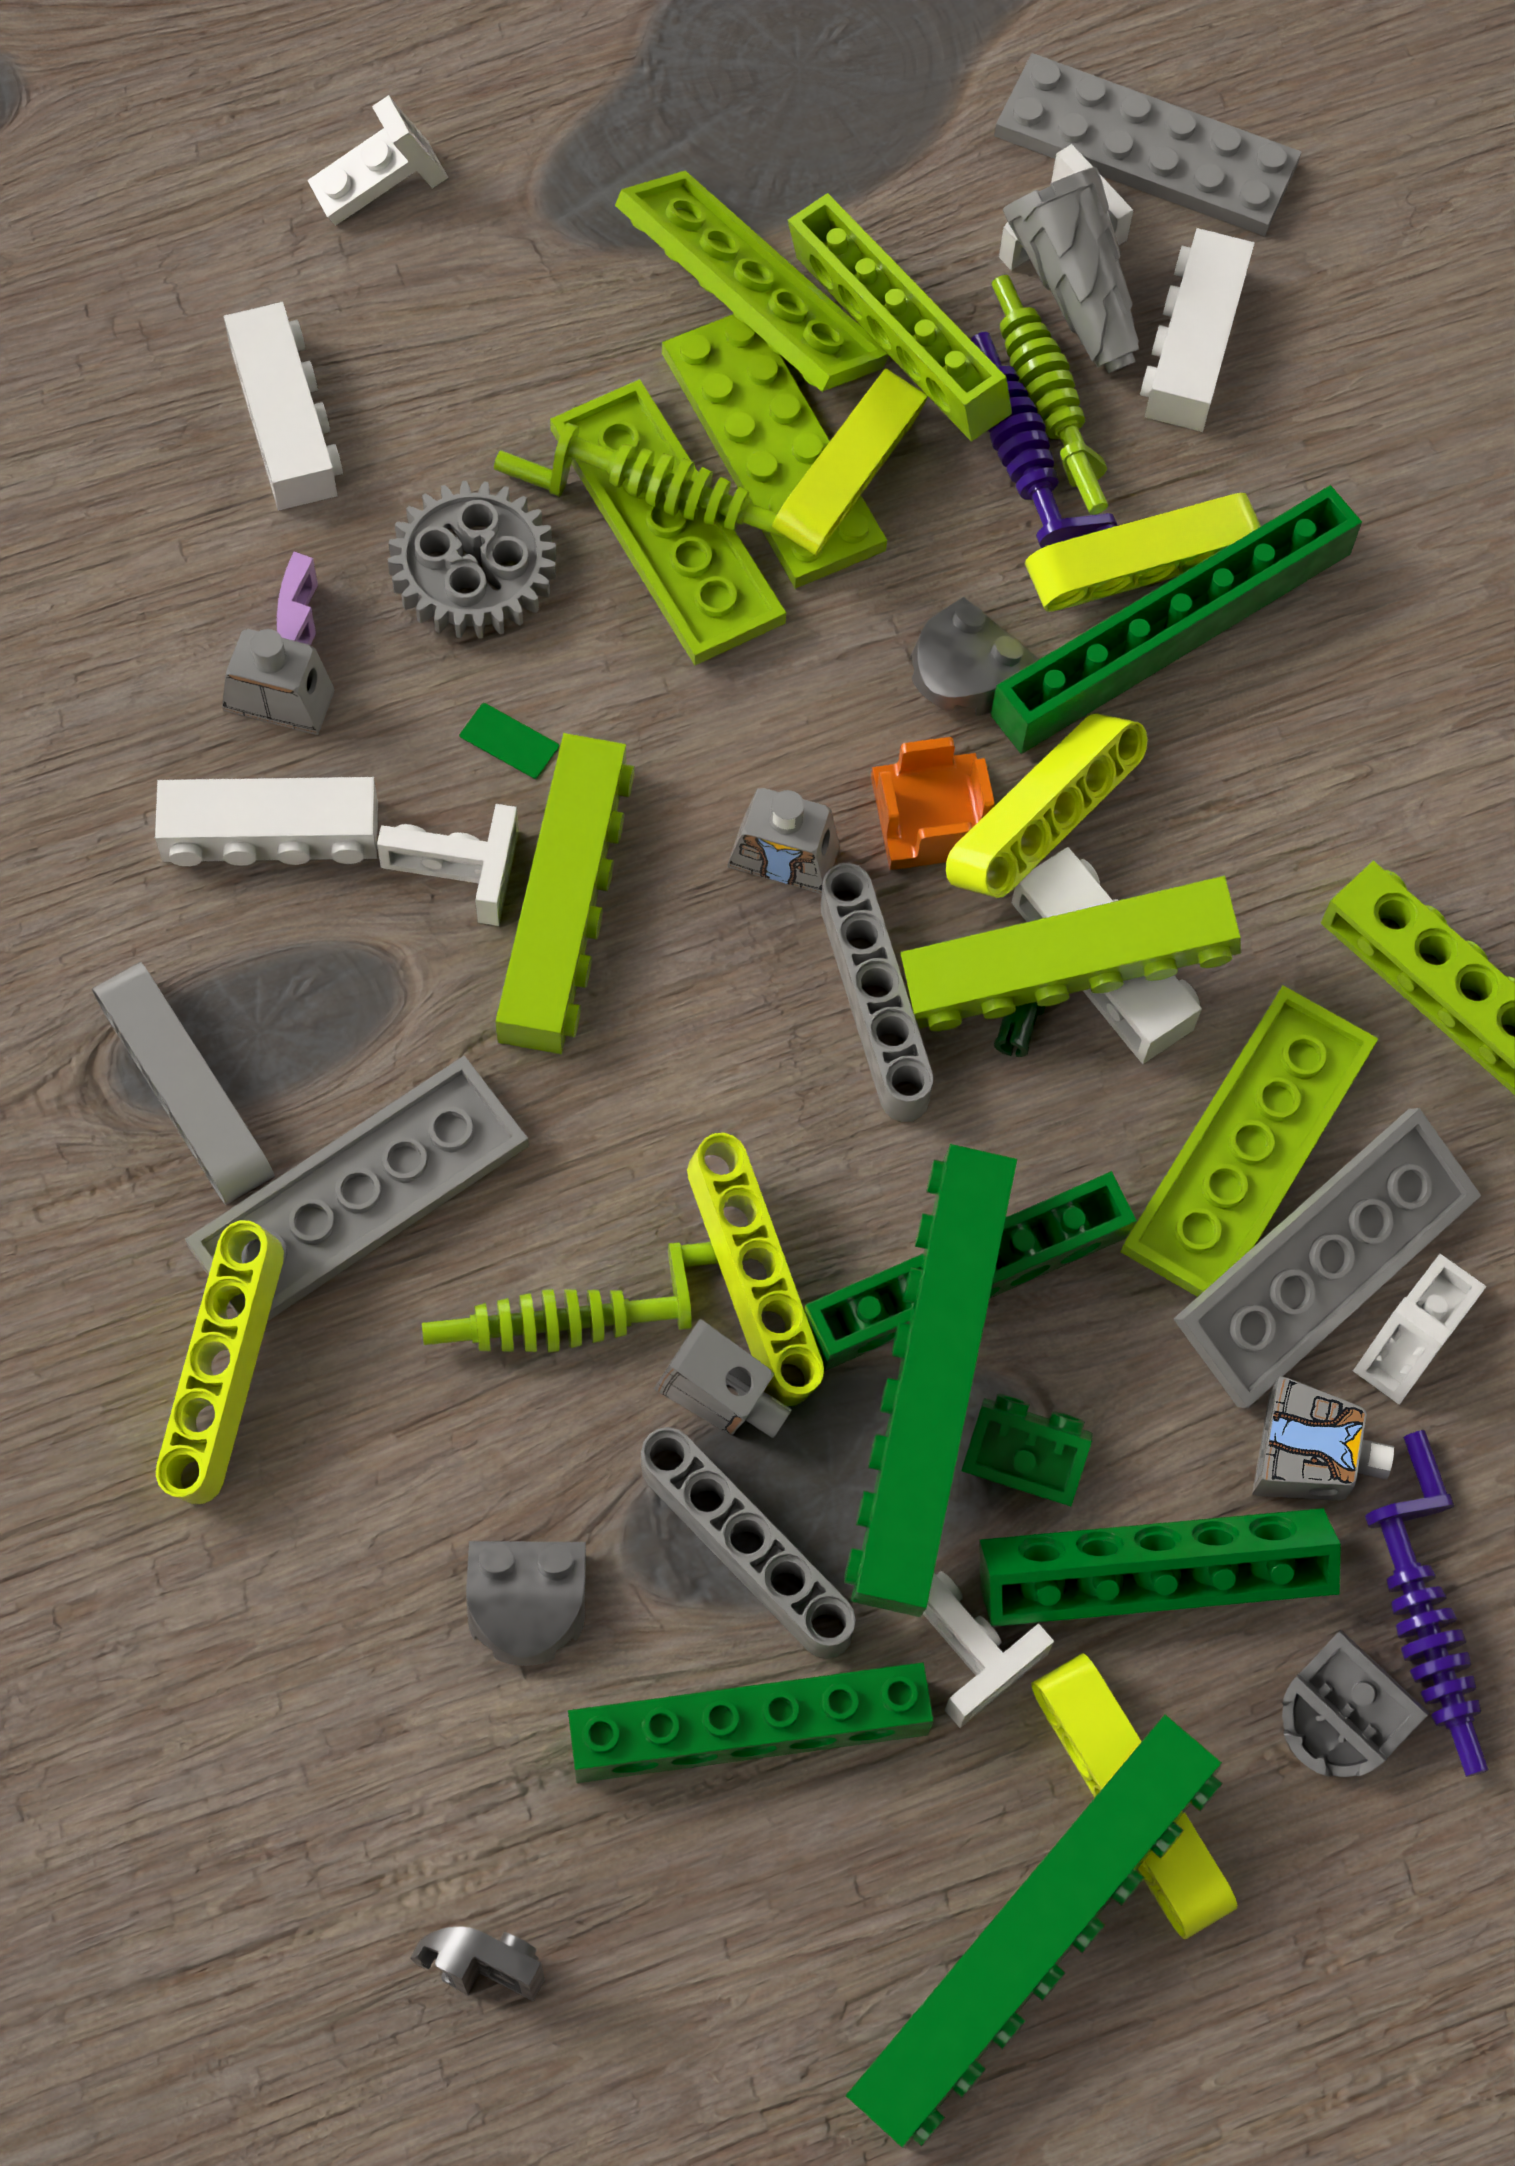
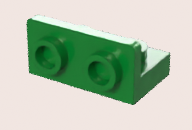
M997 1394L995 1401L984 1398L961 1471L1071 1507L1092 1443L1093 1433L1083 1429L1085 1422L1077 1417L1052 1411L1050 1419L1028 1412L1029 1403L1004 1394Z

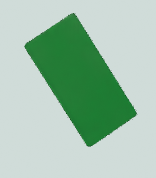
M486 703L480 705L459 734L460 738L533 779L539 776L559 748L557 742Z

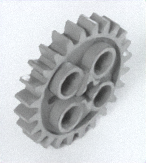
M462 481L460 494L453 495L450 489L443 485L441 486L442 499L438 501L426 493L422 495L423 511L408 506L406 508L408 523L396 522V538L390 539L388 543L391 556L388 558L389 574L393 576L394 593H402V603L405 610L416 607L417 621L419 623H423L434 616L435 630L438 633L444 630L450 623L455 625L457 638L462 637L467 626H474L477 637L483 638L485 625L492 624L499 634H503L505 619L510 618L514 623L522 625V608L537 613L539 610L538 596L549 597V580L556 577L554 562L556 560V544L552 543L551 526L542 525L541 510L536 509L528 512L527 497L522 496L511 503L509 487H503L494 496L490 494L489 484L486 481L482 483L478 493H471L467 481ZM474 526H485V527H487L486 529H483V530H472V529H470V528H472V527H474ZM447 528L452 529L458 535V537H455L453 533L450 532ZM432 552L445 553L439 557L428 556ZM509 561L518 563L517 565H514L512 567H504L500 565L501 563ZM480 562H482V569L478 565ZM486 580L488 582L490 581V583L498 590H493L486 582ZM462 588L476 589L475 591L466 594L457 592Z

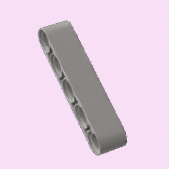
M840 863L831 867L825 874L820 904L821 914L881 1106L892 1119L900 1122H911L920 1118L927 1110L933 1086L932 1070L871 879L867 872L859 865ZM840 891H848L858 898L853 901H842L836 898L834 894ZM855 938H863L871 942L873 946L867 949H858L850 945L849 941ZM869 986H879L884 988L888 994L875 998L869 996L863 989ZM884 1034H894L899 1036L904 1043L898 1046H888L883 1044L878 1038ZM908 1082L915 1085L920 1092L913 1096H905L898 1093L894 1089V1085Z
M138 962L93 987L94 996L110 1024L223 1203L227 1205L275 1177L274 1172L263 1151L142 962Z
M669 1427L660 1428L650 1433L643 1442L641 1450L642 1475L648 1486L807 1651L816 1657L824 1659L834 1658L844 1653L851 1643L856 1622L855 1613L850 1603L687 1435L678 1429ZM669 1450L680 1455L683 1462L676 1469L665 1471L654 1466L651 1460L657 1453ZM711 1491L716 1493L723 1503L714 1511L703 1512L693 1506L691 1499L699 1492ZM751 1532L760 1538L763 1545L756 1552L745 1554L736 1550L731 1544V1540L738 1533ZM790 1573L800 1579L803 1588L795 1595H781L775 1591L771 1581L779 1574ZM820 1615H832L840 1620L844 1630L834 1638L821 1637L812 1627L813 1620Z

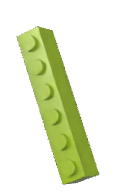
M563 733L495 1020L498 1043L562 1055L566 1036H576L581 1005L573 1004L577 987H587L592 963V956L585 955L588 938L597 940L602 921L603 908L596 907L599 890L608 892L612 878L614 861L606 859L609 844H619L622 834L624 813L617 811L620 796L629 797L633 785L635 766L626 764V744Z
M1224 875L900 953L913 1012L919 1028L929 1027L931 1031H944L959 1026L963 1018L981 1014L987 1019L1000 1018L1015 1012V1006L1036 1001L1039 1006L1056 1005L1068 1000L1070 993L1091 989L1092 993H1107L1121 988L1124 985L1123 981L1143 976L1148 981L1163 980L1177 974L1178 968L1198 963L1201 968L1222 966L1229 963L1233 959V955L1241 954V937Z

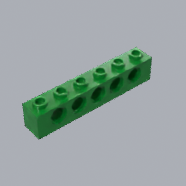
M1112 1171L1006 1217L990 1298L1126 1239L1137 1220ZM924 1253L805 1305L804 1311L823 1361L824 1372L893 1342L899 1322L909 1324L913 1303L903 1301L910 1268L921 1269Z
M1324 1508L979 1539L980 1589L991 1627L1340 1595L1341 1543Z
M924 1662L568 1710L576 1783L928 1736L933 1723Z

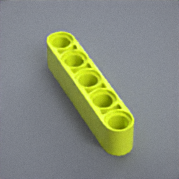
M887 368L884 369L789 495L777 514L772 528L816 556L908 432L924 407L928 396Z
M1235 493L1048 545L1030 555L1025 561V566L1044 609L1048 612H1053L1178 577L1258 529L1261 525L1247 494Z
M1098 713L1087 716L955 844L946 861V875L951 885L995 898H1001L1010 893L1141 762L1147 750L1148 742L1144 726L1136 721Z
M714 1133L702 1141L690 1159L687 1168L688 1180L751 1355L774 1373L773 1378L764 1391L786 1406H795L803 1402L821 1383L824 1374L823 1361L746 1149L741 1141L733 1135ZM716 1155L721 1157L727 1163L729 1173L720 1175L712 1172L705 1163V1156ZM725 1207L739 1208L746 1215L748 1226H733L725 1218L723 1209ZM744 1259L758 1260L766 1269L767 1278L765 1280H756L748 1276L743 1269L742 1261ZM772 1311L779 1314L785 1322V1333H774L767 1329L762 1321V1312ZM782 1364L795 1365L802 1371L805 1379L803 1387L791 1386L784 1380L781 1373Z
M239 1220L230 1224L223 1230L218 1240L156 1465V1478L161 1489L165 1493L191 1504H204L211 1501L219 1494L223 1486L283 1265L284 1250L281 1242L273 1234L251 1221ZM259 1239L261 1247L258 1256L251 1262L243 1263L241 1257L245 1245L252 1240ZM244 1294L246 1301L242 1313L233 1319H228L226 1312L230 1300L237 1295ZM229 1349L230 1363L222 1373L213 1375L211 1366L214 1357L220 1351ZM213 1405L215 1418L212 1425L206 1430L198 1432L196 1419L199 1412L204 1407ZM197 1461L199 1465L198 1479L191 1487L184 1489L181 1483L183 1469L189 1463Z
M1082 1653L1031 1682V1687L1041 1710L1095 1798L1142 1741L1093 1662ZM1184 1813L1176 1822L1184 1830L1181 1836L1161 1859L1154 1852H1151L1140 1865L1138 1871L1145 1877L1146 1884L1173 1928L1183 1939H1188L1236 1910L1238 1905L1227 1880L1186 1813Z

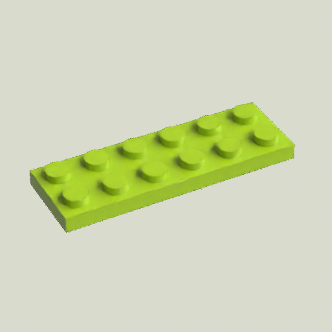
M686 170L621 189L615 206L630 219L633 226L645 232L664 249L665 254L670 259L678 262L693 275L703 289L713 293L733 311L734 316L739 321L747 324L762 337L772 351L783 356L802 373L803 378L809 384L823 392L884 368L889 355L856 321Z
M734 314L663 341V357L737 488L740 486L749 491L748 499L751 500L752 504L779 513L789 495L830 442L781 356L772 351L762 337L747 324L739 321ZM862 496L859 497L816 556L787 537L782 538L762 530L795 589L885 552L888 541Z
M640 379L550 419V430L557 442L566 424L571 423L579 427L578 438L612 451L619 450L622 444L634 446L633 459L637 460L642 449L654 451L655 456L652 465L656 467L663 453L675 456L673 474H675L683 458L690 460ZM575 458L572 459L571 464L694 666L786 624V611L736 531L724 528L725 515H720L715 526L704 523L706 508L702 507L695 521L685 519L684 510L687 501L684 500L680 505L678 513L673 516L664 512L667 493H664L659 505L654 507L646 503L648 486L645 485L642 493L637 498L627 492L629 479L625 478L622 486L618 488L609 483L610 475L607 474L606 470ZM695 466L691 481H694L698 474Z
M1282 985L1130 1232L1120 1252L1196 1297L1203 1293L1257 1244L1375 1047L1378 1038Z

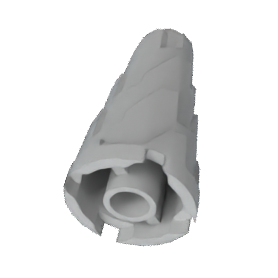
M1092 167L1050 183L1051 186L1041 191L1037 189L1013 201L1002 210L1019 243L1026 250L1043 286L1047 290H1051L1071 332L1078 335L1081 344L1084 345L1091 361H1094L1097 368L1105 365L1109 374L1136 362L1132 352L1139 350V340L1130 310L1133 304L1119 262L1121 251L1109 217V206L1102 179L1097 167Z

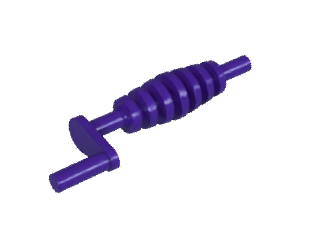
M980 332L974 335L971 341L1007 378L1012 414L988 431L990 432L992 446L998 451L997 455L1003 466L1007 467L1006 471L1010 479L1016 483L1019 495L1023 499L1034 501L1043 527L1036 534L1040 547L1043 548L1054 543L1116 527L1117 522L1111 513L1062 518L1052 493L1058 486L1059 481L1057 472L1053 469L1054 460L1052 452L1049 450L1050 443L1048 435L1045 433L1046 427L1043 419L1038 414L1033 401L1028 398V392L1024 385L1018 382L1019 376L1015 369L1011 366H1002L990 333Z
M1421 1430L1410 1433L1403 1438L1424 1498L1378 1508L1366 1514L1365 1519L1369 1528L1381 1527L1395 1568L1393 1571L1394 1575L1386 1579L1389 1592L1403 1591L1404 1594L1391 1602L1393 1615L1407 1613L1411 1615V1618L1403 1620L1396 1625L1398 1638H1408L1418 1635L1419 1640L1413 1641L1401 1648L1404 1661H1413L1425 1657L1427 1662L1412 1668L1410 1673L1415 1683L1433 1680L1434 1686L1421 1691L1420 1694L1427 1705L1441 1703L1443 1709L1432 1713L1431 1717L1436 1726L1445 1725L1446 1729H1450L1465 1776L1470 1777L1484 1773L1489 1769L1472 1723L1475 1721L1474 1716L1481 1713L1479 1700L1465 1702L1463 1696L1476 1690L1474 1676L1461 1678L1456 1676L1457 1672L1471 1666L1469 1653L1463 1652L1452 1655L1448 1653V1651L1465 1644L1466 1639L1462 1629L1441 1632V1628L1456 1622L1457 1618L1452 1608L1433 1609L1434 1605L1443 1602L1447 1597L1440 1586L1426 1588L1425 1583L1435 1579L1436 1575L1431 1565L1422 1566L1420 1562L1417 1563L1404 1525V1521L1440 1513L1454 1507L1451 1494H1447L1426 1431Z

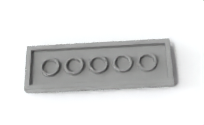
M1031 53L996 123L994 134L997 138L1054 159L1056 158V153L1072 144L1093 167H1097L1099 174L1105 178L1262 236H1266L1301 156V151L1034 53Z
M464 1055L187 1237L185 1241L188 1248L209 1275L218 1240L223 1230L230 1224L239 1220L251 1221L273 1234L282 1244L284 1259L268 1322L529 1147L528 1137ZM259 1239L252 1240L245 1245L241 1257L243 1263L251 1262L258 1256L261 1247ZM244 1294L235 1296L229 1302L237 1316L242 1313L245 1307L246 1299Z
M1408 1109L1173 1320L1236 1406L1249 1408L1275 1384L1279 1376L1283 1377L1480 1198L1481 1194L1421 1109Z

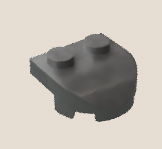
M962 597L933 616L925 624L910 656L914 667L912 681L925 698L944 710L952 711L956 705L976 708L975 714L977 716L985 715L992 711L996 685L1038 661L1039 658L986 616L982 610L974 606L965 597Z
M469 1541L466 1598L468 1625L473 1639L476 1640L478 1638L485 1646L490 1648L495 1659L507 1664L520 1666L537 1665L551 1661L555 1658L558 1649L567 1644L572 1638L576 1641L582 1632L585 1619L586 1542Z
M1342 1630L1294 1678L1287 1688L1282 1702L1284 1736L1290 1749L1304 1765L1325 1776H1362L1373 1771L1393 1753L1429 1714L1421 1704Z
M442 1928L420 1940L410 1957L418 1966L428 1970L435 1959L436 1967L443 1971L442 1981L466 1995L469 1994L479 1973L531 2001H534L545 1980L541 1962L534 1955L537 1949L507 1932L503 1933L499 1941L473 1928Z

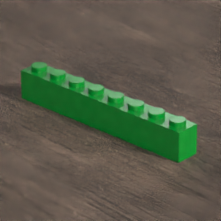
M1331 485L1327 486L996 685L991 717L1020 754L1025 753L1351 555L1362 521Z
M950 1144L944 1160L934 1159L932 1162L926 1193L936 1195L932 1215L922 1213L915 1240V1247L925 1249L921 1269L910 1268L903 1301L913 1303L909 1324L899 1322L892 1350L893 1357L901 1358L898 1379L887 1378L881 1401L880 1412L890 1414L886 1436L875 1434L868 1468L878 1470L874 1493L863 1491L856 1525L866 1527L862 1550L851 1548L845 1572L844 1583L854 1585L851 1602L921 1617L927 1609L1017 1159Z
M1164 1714L845 2096L902 2148H906L912 2140L922 2147L945 2120L946 2117L938 2109L949 2095L955 2091L963 2098L985 2072L986 2068L978 2060L993 2042L1003 2049L1024 2025L1026 2020L1018 2012L1034 1994L1043 2001L1060 1982L1066 1972L1058 1964L1074 1946L1083 1953L1105 1927V1924L1097 1918L1112 1899L1122 1906L1142 1883L1145 1877L1137 1871L1140 1865L1151 1852H1154L1161 1859L1183 1833L1184 1830L1176 1822L1190 1805L1200 1812L1223 1784L1215 1777L1221 1768L1222 1762Z

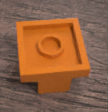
M944 737L903 743L900 746L897 763L872 767L871 780L890 870L946 863L948 855L955 844L994 807V797L985 758L977 759L976 753L954 756L955 746L953 738Z

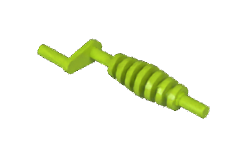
M1001 275L995 278L991 285L1006 316L1001 321L999 327L1002 337L1005 339L1004 344L1007 355L1010 357V365L1019 376L1018 382L1024 385L1028 392V398L1033 401L1038 414L1041 415L1048 437L1051 439H1061L1064 448L1060 451V456L1069 484L1072 487H1078L1090 515L1102 513L1108 508V503L1097 480L1106 473L1107 466L1103 457L1085 444L1079 431L1085 423V417L1082 408L1079 407L1080 400L1077 391L1074 389L1075 383L1072 373L1069 371V363L1065 355L1061 353L1057 342L1051 338V333L1046 325L1041 323L1042 320L1037 311L1031 307H1023L1010 276Z
M571 423L566 424L559 438L554 455L553 469L546 468L502 450L499 451L495 459L494 470L549 490L550 494L560 497L568 480L572 459L575 458L606 470L607 474L610 475L609 483L618 488L622 486L625 478L629 479L627 492L637 498L642 493L645 485L648 486L646 503L654 507L659 505L664 493H667L664 504L665 513L675 516L679 511L681 503L685 500L687 501L684 510L685 519L695 521L703 507L706 508L704 523L715 526L722 514L726 516L724 528L736 530L739 524L743 525V523H746L782 538L785 537L772 528L778 513L752 504L751 500L748 499V490L739 486L734 496L729 495L731 481L723 477L718 479L714 489H712L710 485L713 472L704 467L699 470L695 480L691 481L694 471L693 461L683 458L675 474H673L675 456L663 453L656 467L652 466L655 456L654 451L642 449L637 460L633 459L634 446L622 444L619 450L612 451L578 438L579 427Z
M680 1242L668 1243V1257L674 1296L629 1301L628 1298L624 1299L622 1290H610V1303L602 1304L599 1290H587V1305L579 1306L577 1290L564 1289L565 1308H557L554 1290L547 1289L541 1291L542 1310L534 1311L532 1295L527 1293L519 1295V1313H511L509 1299L506 1298L497 1300V1315L488 1316L487 1306L484 1303L474 1306L475 1314L470 1315V1318L421 1323L423 1344L433 1345L472 1340V1343H478L479 1351H491L490 1338L500 1337L502 1352H514L513 1336L522 1335L525 1352H537L536 1334L545 1333L547 1351L556 1352L560 1351L559 1331L567 1330L571 1349L582 1346V1329L590 1328L592 1343L604 1341V1326L613 1327L615 1338L626 1336L627 1327H630L631 1323L677 1319L679 1330L691 1329V1304L685 1267L719 1263L711 1242L680 1245Z

